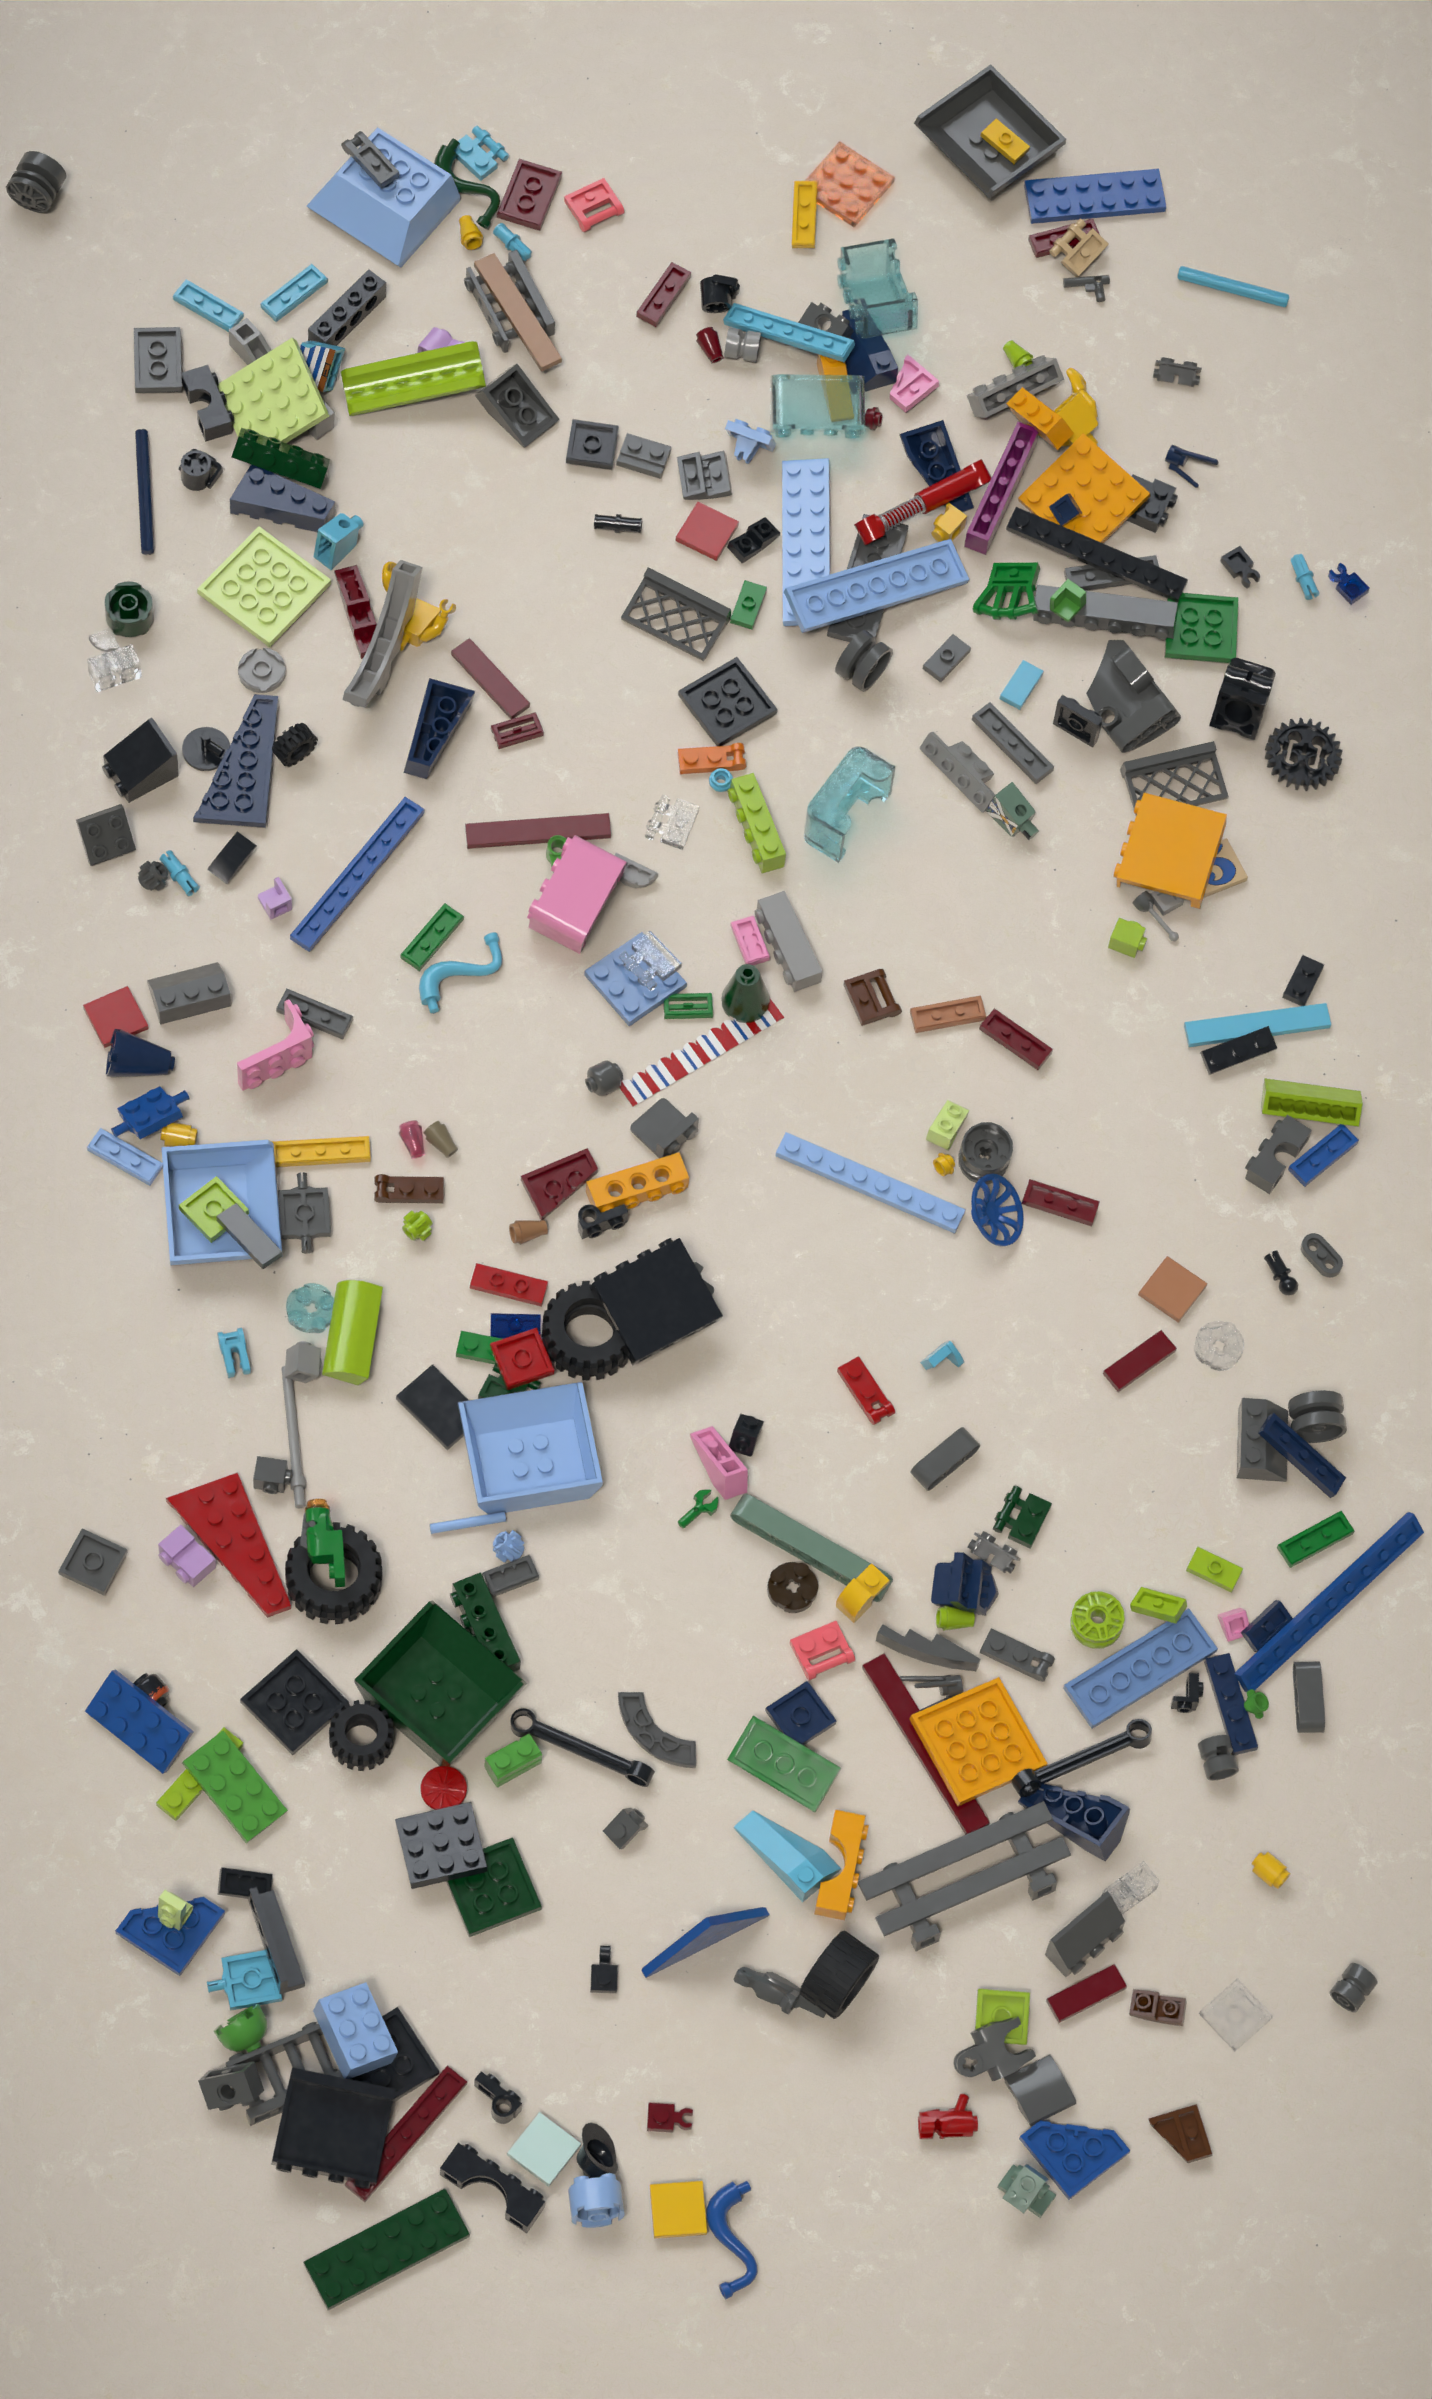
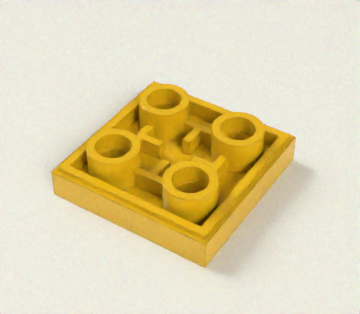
M703 2181L650 2184L654 2239L707 2235Z

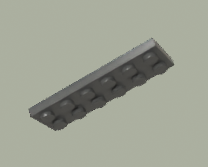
M863 514L862 519H864V518H866V517H868V516H870V515ZM900 523L896 527L893 526V529L890 528L885 532L886 535L866 546L859 534H857L847 569L901 554L909 525ZM884 609L829 625L827 636L851 642L859 632L866 630L876 637Z

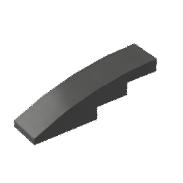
M882 1624L876 1637L877 1642L898 1653L946 1668L976 1672L981 1660L939 1634H936L931 1642L909 1629L904 1637Z

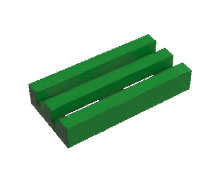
M712 993L673 994L664 1001V1019L713 1018ZM669 1001H707V1003L669 1004Z

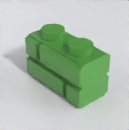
M527 1734L520 1738L519 1742L516 1740L486 1757L484 1767L498 1788L541 1764L542 1753L532 1736Z

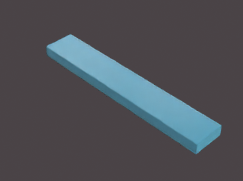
M737 303L732 305L723 319L724 325L742 329L746 332H760L762 337L841 362H845L855 346L852 339Z
M1326 1003L1184 1023L1188 1047L1225 1043L1269 1026L1272 1036L1328 1029L1331 1027Z

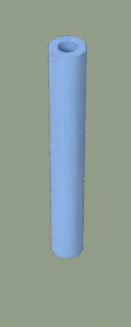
M505 1512L432 1523L430 1524L431 1534L506 1522Z

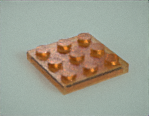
M839 141L805 181H817V204L852 227H855L894 183L895 177Z

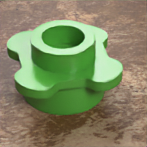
M1253 1689L1248 1690V1697L1246 1702H1244V1708L1246 1711L1253 1713L1257 1719H1261L1264 1716L1263 1712L1269 1707L1268 1699L1262 1692L1255 1693Z

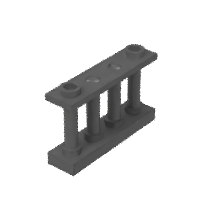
M517 250L509 252L508 262L506 266H503L508 275L514 276L516 279L515 286L520 294L524 295L527 305L547 336L555 335V321ZM471 267L466 268V278H464L465 287L468 291H472L493 332L492 336L496 346H500L503 353L508 352L509 339L515 338L518 335L514 328L507 331L503 330L499 321L507 319L503 311L494 313L490 303L496 300L491 293L485 295L480 286L484 284V281L480 275L475 276Z
M316 2022L305 2025L300 2032L247 2054L243 2052L237 2053L226 2062V2067L261 2061L275 2092L274 2098L265 2102L260 2100L258 2096L256 2098L257 2101L246 2109V2117L250 2126L276 2116L283 2111L287 2089L284 2088L271 2056L286 2051L292 2067L305 2070L295 2046L310 2040L324 2074L343 2078L340 2070L333 2069L319 2037L323 2035L320 2025Z

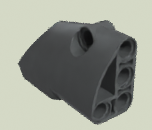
M1108 640L1099 669L1086 694L1094 711L1103 718L1101 726L1120 751L1125 753L1141 747L1167 732L1180 721L1181 715L1157 686L1154 678L1124 640ZM1115 715L1112 722L1105 723L1107 716Z

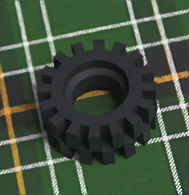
M297 723L294 727H289L288 731L282 732V736L277 737L278 741L273 743L272 752L284 766L290 767L292 764H297L299 760H304L303 757L308 756L309 752L314 750L318 739L306 724Z

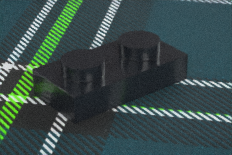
M1302 955L1282 998L1300 1006H1305L1325 964Z

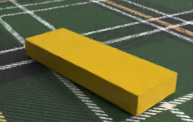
M794 181L792 248H815L817 181Z

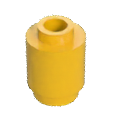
M173 1122L162 1128L160 1140L165 1141L164 1146L169 1147L195 1145L198 1129L192 1128V1125Z
M1267 1852L1265 1855L1259 1853L1251 1863L1254 1866L1252 1872L1270 1887L1274 1886L1277 1889L1283 1885L1291 1874L1286 1870L1287 1867L1270 1852Z

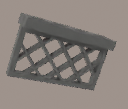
M648 567L642 582L622 614L621 620L704 661L725 624L729 623L731 609ZM645 587L654 590L656 598L643 601L642 592ZM672 599L676 602L677 608L664 612L661 601ZM658 602L661 613L648 616L645 606ZM643 608L645 617L634 619L629 616L632 609ZM690 609L696 611L698 619L684 621L682 611ZM679 613L682 623L668 626L666 616ZM663 617L666 628L656 630L651 627V620ZM713 620L719 623L715 630L705 632L702 622ZM700 623L703 634L689 637L687 626ZM684 628L685 639L677 641L672 638L670 631ZM704 638L706 647L701 653L693 649L691 642Z
M1212 741L1123 762L1120 772L1122 778H1125L1133 808H1135L1137 800H1141L1143 793H1145L1150 783L1162 790L1159 797H1162L1164 792L1177 798L1176 801L1179 802L1180 800L1193 806L1228 799L1229 796L1215 753L1217 750L1215 742ZM1211 760L1214 769L1211 775L1198 769L1201 762ZM1185 766L1193 771L1188 781L1175 774L1179 767ZM1163 772L1170 776L1165 786L1153 779L1156 773ZM1195 773L1207 779L1203 789L1190 782ZM1140 777L1148 782L1143 791L1133 786L1132 778ZM1172 778L1185 785L1180 794L1168 788ZM1211 781L1218 785L1221 794L1212 795L1206 792L1205 789L1208 783ZM1187 786L1200 793L1196 800L1190 801L1182 796Z

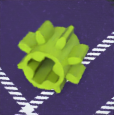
M411 1210L403 1217L405 1225L402 1226V1230L411 1240L415 1241L420 1238L424 1241L432 1234L430 1226L433 1223L423 1211L414 1213Z

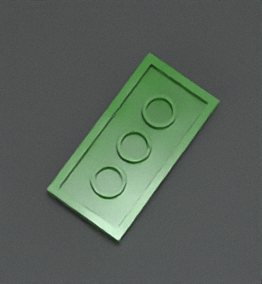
M221 1731L182 1762L246 1844L288 1811L224 1731Z

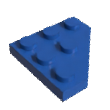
M205 1897L186 1901L194 1907L189 1918L179 1931L174 1927L168 1928L160 1922L158 1918V1905L157 1907L142 1910L138 1908L129 1911L115 1932L118 1936L180 1976L223 1918L225 1911Z
M1039 2121L1019 2137V2140L1068 2200L1130 2153V2149L1114 2130L1108 2129L1097 2130L1085 2126L1051 2124V2122Z

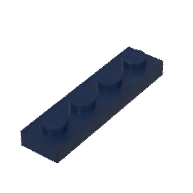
M1275 1413L1269 1415L1258 1434L1329 1498L1334 1497L1346 1477Z
M1230 1653L1206 1658L1204 1664L1226 1735L1231 1739L1232 1755L1257 1750L1258 1744L1248 1712L1244 1708L1243 1695L1238 1679L1234 1674L1235 1669Z

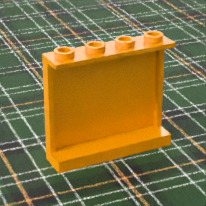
M1143 793L1142 800H1137L1135 804L1134 814H1137L1135 822L1130 821L1127 835H1130L1128 843L1124 842L1120 853V856H1123L1121 864L1117 863L1113 877L1117 878V887H1120L1122 882L1190 900L1191 907L1200 909L1226 827L1227 814Z

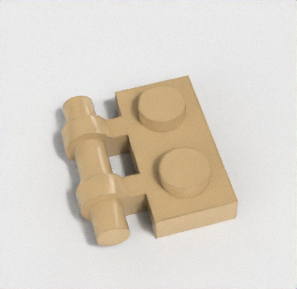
M1079 219L1075 224L1072 223L1067 228L1068 231L1062 238H1058L1049 251L1054 257L1063 252L1066 257L1061 263L1075 277H1079L1109 245L1093 228L1086 235L1082 231L1086 226L1082 219ZM1075 237L1080 242L1072 249L1068 244Z

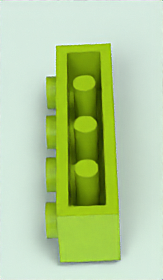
M754 773L731 779L728 796L731 803H734L736 807V816L738 822L743 825L746 842L751 845L755 864H758L761 873L783 868L785 866L786 853Z

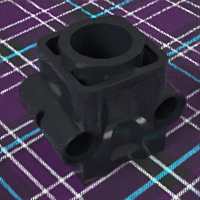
M1232 658L1227 666L1209 726L1220 730H1230L1243 737L1255 740L1275 679V671L1272 668L1247 660Z

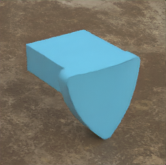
M947 1341L920 1363L928 1370L934 1368L946 1357L957 1367H960L964 1360L953 1343Z

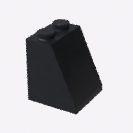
M153 718L148 719L103 755L104 765L102 769L108 779L112 778L114 780L117 793L120 797L124 796L128 803L178 777L177 753Z

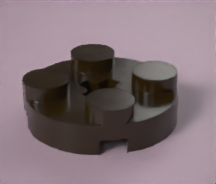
M788 1562L779 1565L771 1572L767 1584V1593L772 1604L784 1609L788 1613H799L808 1609L818 1592L817 1578L805 1563ZM790 1582L799 1585L796 1593L786 1589Z

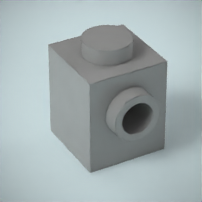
M305 1341L297 1342L286 1350L285 1378L308 1383L318 1377L322 1364L320 1358L321 1348L311 1346V1343Z

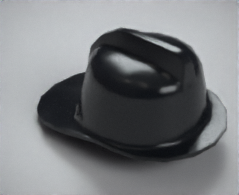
M585 2124L582 2128L583 2145L576 2157L584 2176H588L590 2179L608 2173L616 2174L618 2166L615 2147L610 2135L598 2124Z

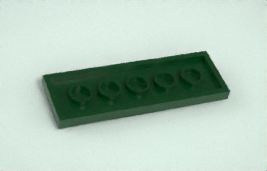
M443 2189L304 2261L303 2264L327 2310H330L470 2237V2234L446 2189Z

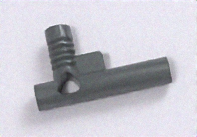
M1109 275L1063 278V287L1085 286L1086 292L1095 291L1097 302L1105 301L1103 284L1110 283Z

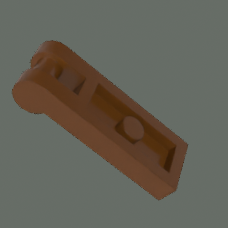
M379 1174L374 1177V1184L377 1186V1191L374 1192V1201L378 1203L443 1204L444 1177L388 1176L385 1174ZM387 1187H394V1192H388Z

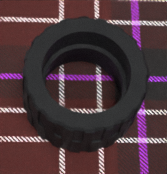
M841 1931L817 1959L802 1983L799 1994L827 2015L836 2019L846 2010L870 1977L878 1963L879 1954L847 1931Z

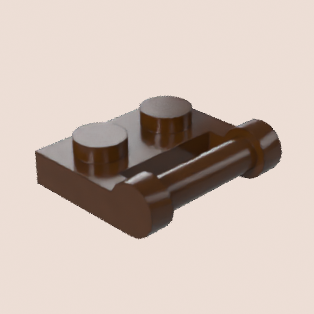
M877 969L844 980L843 985L861 1026L887 1017H895L902 1013L900 1005L896 1004L885 980L887 976L884 969ZM871 982L877 983L887 1007H881Z

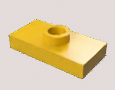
M995 119L980 135V137L1013 164L1020 160L1030 149L1028 144L998 119Z

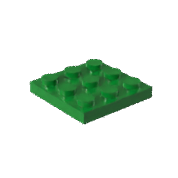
M1182 593L1178 602L1174 638L1165 639L1164 658L1230 663L1232 658H1236L1238 597Z

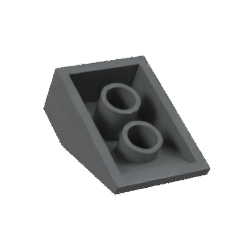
M518 364L509 367L475 395L488 414L523 448L559 420L558 416Z

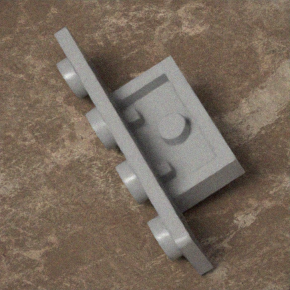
M930 732L921 744L920 750L981 812H985L995 794L984 782L989 781L994 773L963 741L948 747L934 732Z

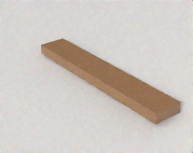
M495 253L475 261L474 267L540 371L542 372L561 363L562 358Z

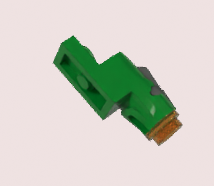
M325 1499L309 1500L303 1515L300 1546L307 1550L313 1564H329V1579H335V1587H345L342 1530H334L330 1517V1506L327 1505Z

